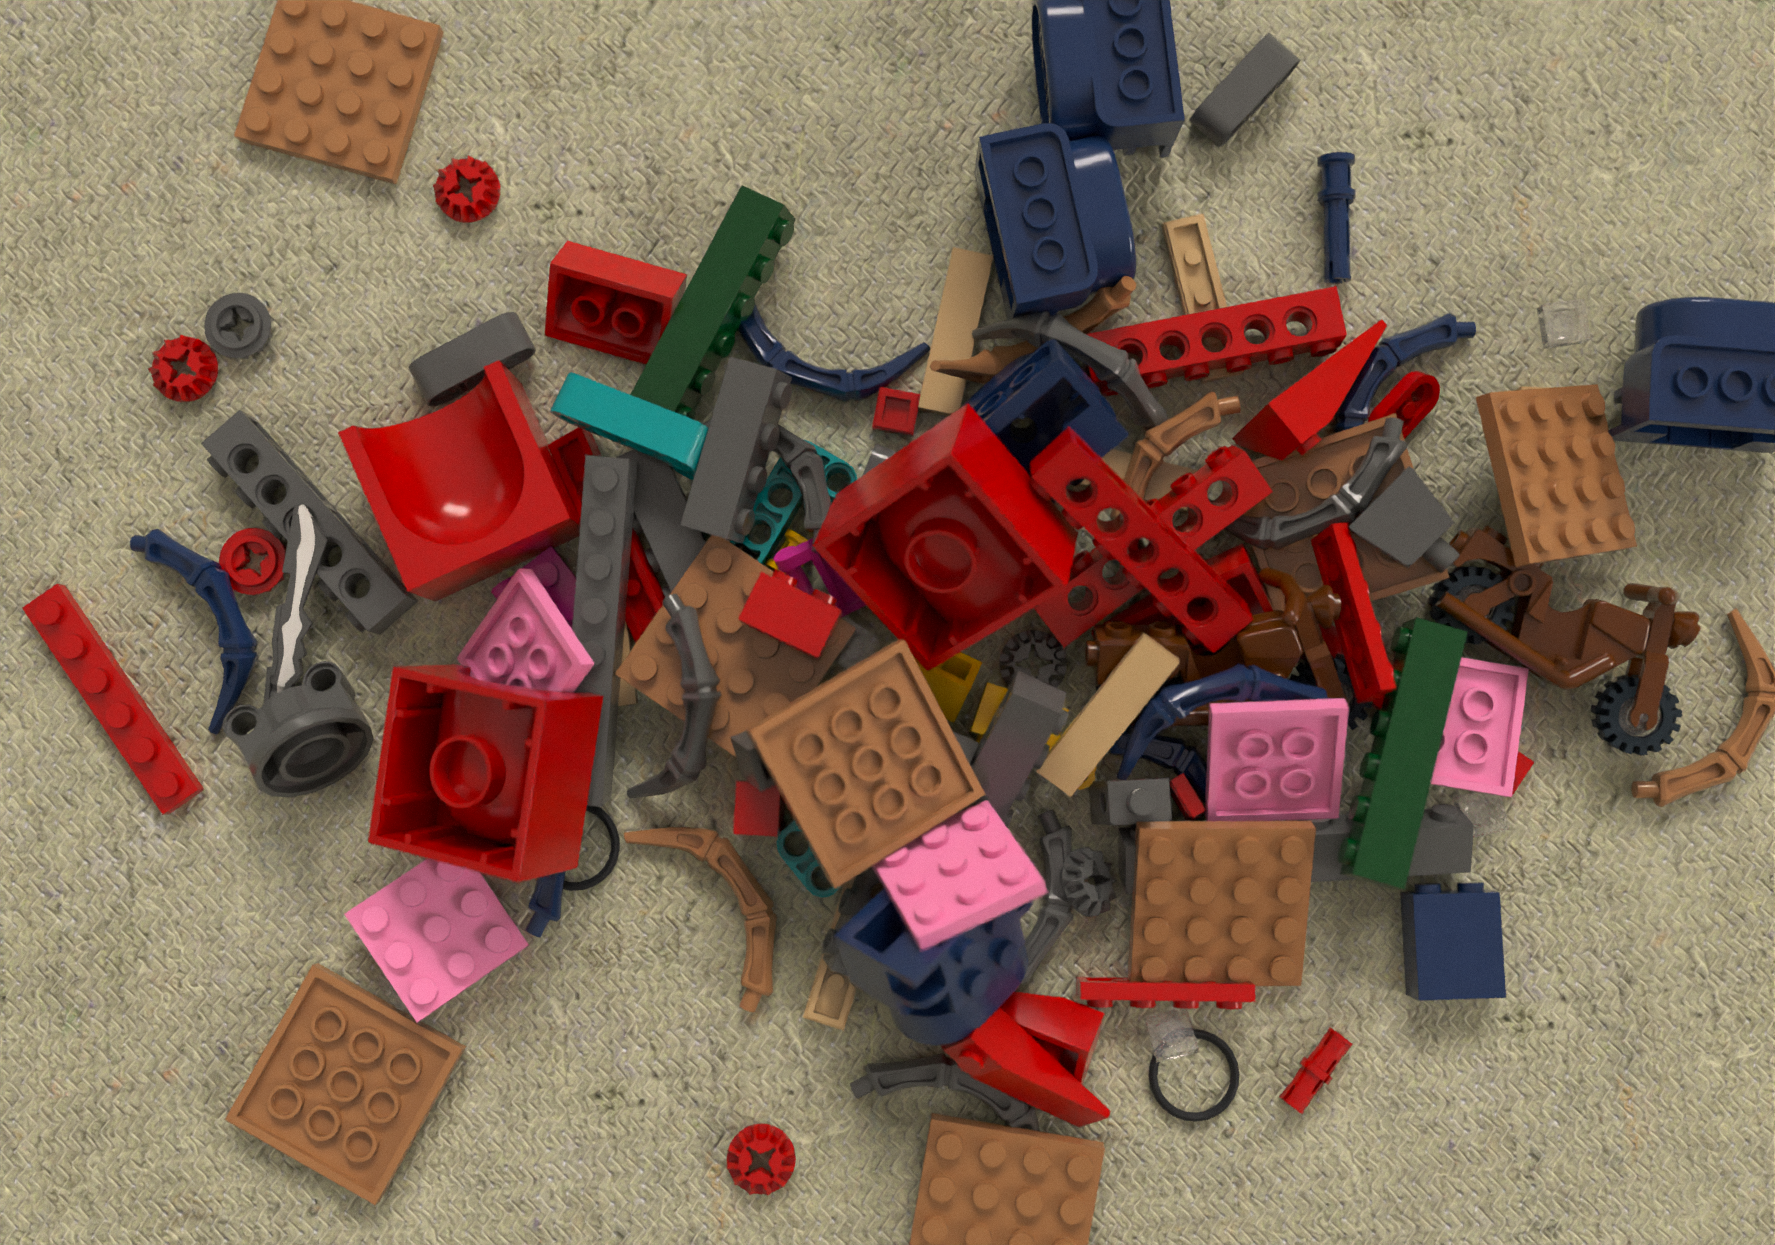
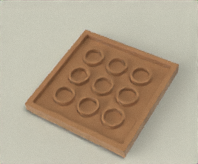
M277 0L234 136L240 142L396 185L444 31L440 25L349 0Z
M1598 384L1489 392L1476 397L1516 567L1637 547L1634 535L1635 525L1629 515L1624 494L1625 483L1620 476L1614 453L1615 442L1608 433L1609 428L1604 412L1605 401L1600 394Z
M1396 413L1321 438L1322 441L1303 456L1295 451L1283 461L1270 456L1253 460V464L1273 492L1243 515L1250 517L1268 516L1271 519L1275 516H1293L1321 505L1330 495L1339 494V489L1350 480L1361 465L1373 437H1382L1386 418H1397ZM1401 431L1400 440L1404 441V437ZM1407 448L1385 476L1368 507L1409 466L1414 469ZM1358 513L1355 518L1357 519L1361 514ZM1350 531L1351 537L1356 543L1358 561L1363 578L1369 587L1371 602L1450 578L1447 569L1443 573L1438 572L1422 556L1407 569ZM1318 534L1279 550L1272 547L1262 550L1253 546L1260 570L1269 567L1292 575L1307 600L1309 595L1324 586L1311 544V539ZM1265 584L1274 609L1284 611L1285 596L1282 591Z
M711 535L671 594H678L685 607L692 606L696 609L700 632L709 661L720 679L717 691H720L722 696L718 700L708 738L736 757L730 737L746 731L747 728L817 688L857 629L840 618L819 661L741 623L738 617L761 571L772 576L773 571L726 539ZM662 605L615 674L685 722L686 710L682 701L685 688H682L680 684L682 678L681 658L674 640L666 631V625L671 617L664 605Z
M902 639L889 644L746 729L748 736L830 885L834 888L841 886L985 795L905 640Z
M1312 821L1136 822V853L1127 976L1130 982L1173 981L1202 983L1204 981H1216V983H1244L1249 981L1254 983L1255 986H1301L1316 827Z
M317 963L311 966L225 1120L376 1205L381 1201L466 1046L422 1021L417 1023L410 1014Z
M931 1113L909 1245H1088L1105 1152L1104 1143Z

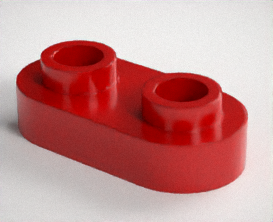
M1420 371L1408 373L1373 409L1368 422L1396 413L1397 419L1403 421L1401 431L1405 439L1435 407L1440 395L1438 380L1434 376Z

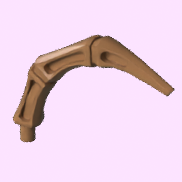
M1124 276L1114 287L1100 288L1093 299L1081 309L1062 317L1084 334H1088L1104 320L1129 306L1130 294L1136 289V282L1133 278ZM1027 341L1012 346H996L991 352L984 349L969 359L934 360L931 362L930 369L946 375L986 384L1013 360L1023 355L1034 353L1040 347H1035Z
M1209 392L1181 413L1146 431L1144 434L1145 438L1142 441H1137L1124 481L1144 500L1148 484L1153 474L1162 465L1163 458L1171 455L1190 438L1220 425V416L1240 413L1241 408L1238 396L1217 400L1215 392ZM1112 509L1110 519H1115L1120 512ZM1140 538L1138 541V550L1145 548L1143 538Z
M1737 608L1727 613V616L1745 660L1748 675L1745 690L1748 693V697H1745L1743 700L1742 716L1736 729L1726 741L1717 747L1715 752L1706 755L1702 759L1688 766L1658 772L1652 776V781H1633L1632 795L1634 798H1653L1655 805L1663 807L1692 793L1731 782L1737 773L1740 774L1746 771L1755 749L1775 715V669L1765 650Z
M666 827L624 832L626 843L679 849L690 853L698 861H706L708 866L722 875L732 888L738 899L740 911L746 918L744 920L746 954L741 975V985L746 987L739 1006L748 1012L754 1013L762 995L770 996L773 993V950L777 916L772 911V907H774L772 899L753 876L728 838L719 837L717 831L693 827Z

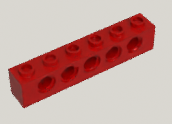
M1337 286L1093 332L1086 335L1117 349L1126 350L1127 353L1135 354L1141 361L1138 365L1140 375L1148 389L1166 385L1168 379L1184 376L1186 381L1203 379L1210 375L1211 370L1226 368L1227 373H1237L1250 369L1252 363L1268 360L1269 365H1279L1292 361L1294 355L1309 352L1311 357L1326 356L1337 351L1336 347H1340L1347 333ZM1292 321L1300 322L1305 326L1307 334L1295 336L1288 331L1286 324ZM1250 329L1258 330L1264 335L1265 342L1252 344L1246 340L1244 332ZM1208 337L1217 338L1222 342L1224 349L1219 352H1210L1203 347L1202 340ZM1166 345H1173L1180 349L1182 356L1177 360H1167L1161 355L1160 349ZM1086 365L1088 377L1096 384L1102 396L1119 395L1116 391L1108 389L1107 381L1099 380L1093 369Z
M1070 427L1064 430L1030 462L1031 477L1033 478L1030 482L1034 489L1047 501L1053 497L1064 508L1061 511L1063 516L1075 529L1080 530L1084 527L1094 537L1092 543L1106 559L1110 560L1112 557H1115L1124 566L1122 572L1131 584L1138 589L1144 586L1154 595L1151 599L1159 611L1168 618L1173 614L1183 624L1181 629L1192 643L1197 646L1203 643L1212 653H1215L1253 621L1247 602ZM1076 478H1084L1090 482L1082 491H1072L1066 487L1071 480ZM1108 508H1113L1120 512L1115 519L1110 521H1103L1098 518L1099 513ZM1138 538L1150 541L1141 550H1133L1128 547L1133 540ZM1176 568L1179 570L1172 578L1163 579L1158 577L1164 569ZM1197 597L1208 599L1200 607L1188 605L1191 600Z
M1233 445L1216 449L1205 459L1206 465L1194 474L1188 472L1177 478L1170 486L1171 491L1159 500L1154 498L1146 502L1194 550L1273 492L1247 453ZM1221 481L1223 486L1221 495L1217 499L1209 501L1207 497L1209 487L1214 482ZM1182 507H1187V520L1180 526H1173L1172 518L1174 513ZM1140 538L1133 540L1128 547L1138 550L1137 544ZM1096 548L1090 552L1084 550L1073 557L1067 588L1034 608L1063 648L1145 588L1142 586L1138 589L1131 584L1122 572L1124 566L1121 563L1118 572L1114 576L1109 578L1103 577L1102 571L1105 564L1116 558L1112 557L1108 560ZM1167 568V569H1164L1163 571H1161L1160 574L1158 575V577H1160L1162 574H1164V573H1165L1166 571H1168L1170 568ZM1076 586H1085L1086 593L1083 599L1077 603H1069V592Z

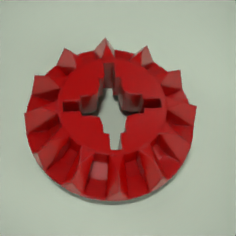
M471 156L460 160L452 158L449 165L444 169H439L436 184H432L435 191V202L442 212L449 218L463 223L476 222L487 217L497 206L501 194L500 182L494 170L485 161L482 162ZM462 176L470 184H477L471 188L473 202H470L463 193L456 194V191L461 189L460 177Z
M180 335L179 338L173 340H164V345L158 351L152 352L154 360L152 367L148 368L154 381L152 385L165 397L177 402H191L205 396L214 386L218 376V361L213 350L200 339ZM188 358L186 364L196 373L195 377L191 374L181 373L176 378L178 371L171 365L172 361L184 363Z
M260 528L243 529L233 534L225 542L220 552L219 564L222 567L221 569L229 573L230 582L235 591L253 596L271 592L278 582L284 580L282 570L286 546L267 530ZM249 550H252L254 554L259 556L268 555L265 557V560L260 562L261 574L251 568L243 569L251 561Z
M750 1125L738 1132L729 1145L727 1151V1170L733 1179L734 1185L740 1186L749 1195L764 1194L768 1196L772 1192L784 1188L794 1172L796 1163L794 1146L790 1138L781 1129L773 1125ZM749 1147L753 1151L756 1150L759 1154L765 1151L769 1152L773 1147L775 1148L768 1160V1164L771 1167L770 1171L759 1167L748 1172L754 1159Z

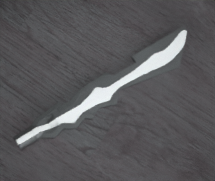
M302 503L295 505L282 570L283 573H290L285 603L276 607L272 637L273 663L272 667H267L264 703L276 693L295 687V684L304 674L302 658L307 655L303 638L313 624L304 611V606L328 540L306 506Z

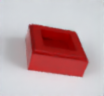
M879 387L872 430L913 437L921 394Z
M1184 773L1170 780L1171 797L1185 820L1195 821L1201 818L1206 809Z

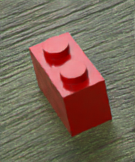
M774 570L772 576L761 571L738 620L820 661L842 616V610L835 607L838 600L818 589H814L810 595L795 588L798 580L781 571Z
M747 780L736 781L733 834L780 836L784 828L785 801L776 785L760 792Z

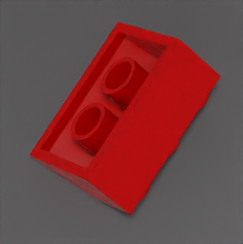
M567 240L550 263L544 336L647 364L685 292L687 274Z

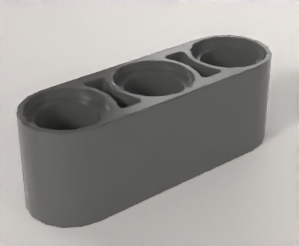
M1268 33L1199 105L1190 117L1189 122L1217 147L1221 148L1289 77L1299 64L1300 59L1271 33Z
M507 312L420 356L408 368L427 405L432 407L444 404L475 388L485 375L484 366L500 360L509 370L533 356L536 348L517 313Z

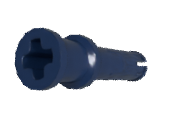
M1332 152L1317 158V166L1321 168L1322 190L1318 192L1317 198L1320 205L1324 206V282L1328 284H1341L1342 279L1343 282L1351 281L1349 213L1350 204L1353 203L1356 197V190L1351 188V166L1355 164V155L1349 152Z

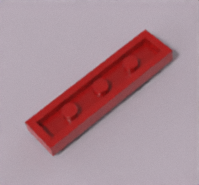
M1347 522L1335 523L1311 539V544L1323 585L1331 586L1333 594H1338L1340 597V617L1338 620H1334L1357 702H1370L1396 689L1394 671L1391 663L1388 661L1381 638V627L1375 618L1369 598V587L1363 578L1356 543L1351 537Z
M1076 977V995L1080 1000H1087V1006L1098 1008L1112 1007L1113 1000H1130V1007L1155 1008L1156 1001H1173V1007L1197 1009L1199 1008V1001L1216 1002V1008L1235 1010L1242 1009V1002H1255V984L1249 981L1244 983H1216V981H1204L1202 983L1173 981L1130 982L1127 977Z

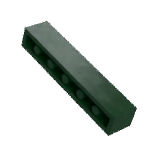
M741 185L630 395L695 420V409L702 396L706 395L713 387L715 372L722 358L727 357L732 351L735 343V334L741 321L746 320L751 315L755 305L754 298L762 283H766L771 277L776 256L781 247L785 246L793 235L796 219L784 204Z
M1418 617L1404 622L1402 627L1398 626L1391 641V651L1395 652L1392 667L1396 689L1385 694L1381 710L1375 712L1371 721L1370 734L1374 736L1371 752L1365 753L1360 765L1359 776L1364 778L1360 795L1356 794L1350 805L1349 820L1353 821L1350 836L1343 839L1338 853V862L1342 864L1341 875L1389 889L1405 890L1466 641V631Z

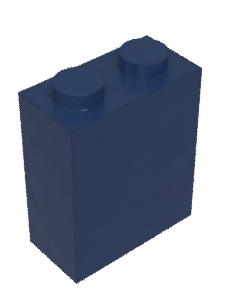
M1457 882V890H1441L1440 883L1414 884V891L1400 892L1406 995L1419 1001L1506 998L1500 892L1484 889V882Z

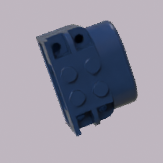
M1034 0L1031 24L1032 49L1041 124L1053 123L1060 126L1066 132L1069 141L1101 135L1109 141L1113 150L1122 149L1124 156L1133 155L1138 147L1158 145L1160 158L1168 157L1185 121L1170 0Z
M1042 123L979 137L974 175L1007 319L1047 311L1050 313V316H1054L1058 311L1082 305L1090 294L1097 293L1100 288L1114 287L1124 276L1135 278L1136 248L1132 223L1117 160L1112 146L1105 137L1097 135L1069 141L1066 132L1060 126L1053 123Z
M1680 297L1657 301L1640 309L1635 319L1634 354L1625 362L1623 387L1614 392L1613 401L1622 404L1621 425L1608 430L1613 440L1774 453L1775 302L1718 297Z
M1055 339L1046 342L1034 353H1029L1013 360L963 404V406L967 403L970 404L1030 476V462L1068 427L1101 458L1129 436L1126 429L1117 421L1115 411L1100 394L1096 384ZM1027 417L1033 420L1031 425L1026 428H1018L1012 424L1017 418L1023 420ZM1073 479L1068 483L1067 486H1069L1070 484L1072 486H1077L1085 479ZM1052 497L1050 500L1055 504L1056 500Z
M884 888L842 927L834 937L852 985L888 1006L894 1024L903 1035L915 1042L926 1045H945L966 1038L975 1028L983 1025L1022 983L1027 972L1028 956L1020 918L1030 909L1033 900L921 951Z

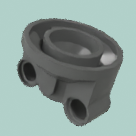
M321 661L308 668L303 677V685L276 693L259 709L252 705L237 706L228 712L223 721L225 734L241 750L258 789L273 797L292 798L314 793L335 784L357 768L368 755L374 740L367 719L361 708L354 701V688L340 668L329 661Z

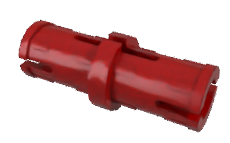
M1329 1027L1309 1057H1303L1299 1062L1302 1065L1279 1097L1303 1114L1324 1083L1329 1085L1333 1079L1330 1075L1353 1044Z

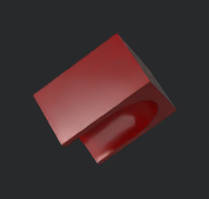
M500 360L484 366L485 375L482 381L465 396L444 408L396 425L379 428H362L353 425L338 432L407 591L435 602L538 556L550 546L555 548L580 535V517L549 450V443L524 387Z
M967 403L838 492L813 547L895 637L905 640L912 655L927 671H930L1065 590L1068 586L1078 532L1065 519L1051 500L1047 501L1034 489L1030 482L1032 480L1031 476L970 404Z
M458 664L394 666L391 676L368 843L515 882H523L578 868L603 695L589 692L575 693L537 690L488 682L470 677L471 667Z

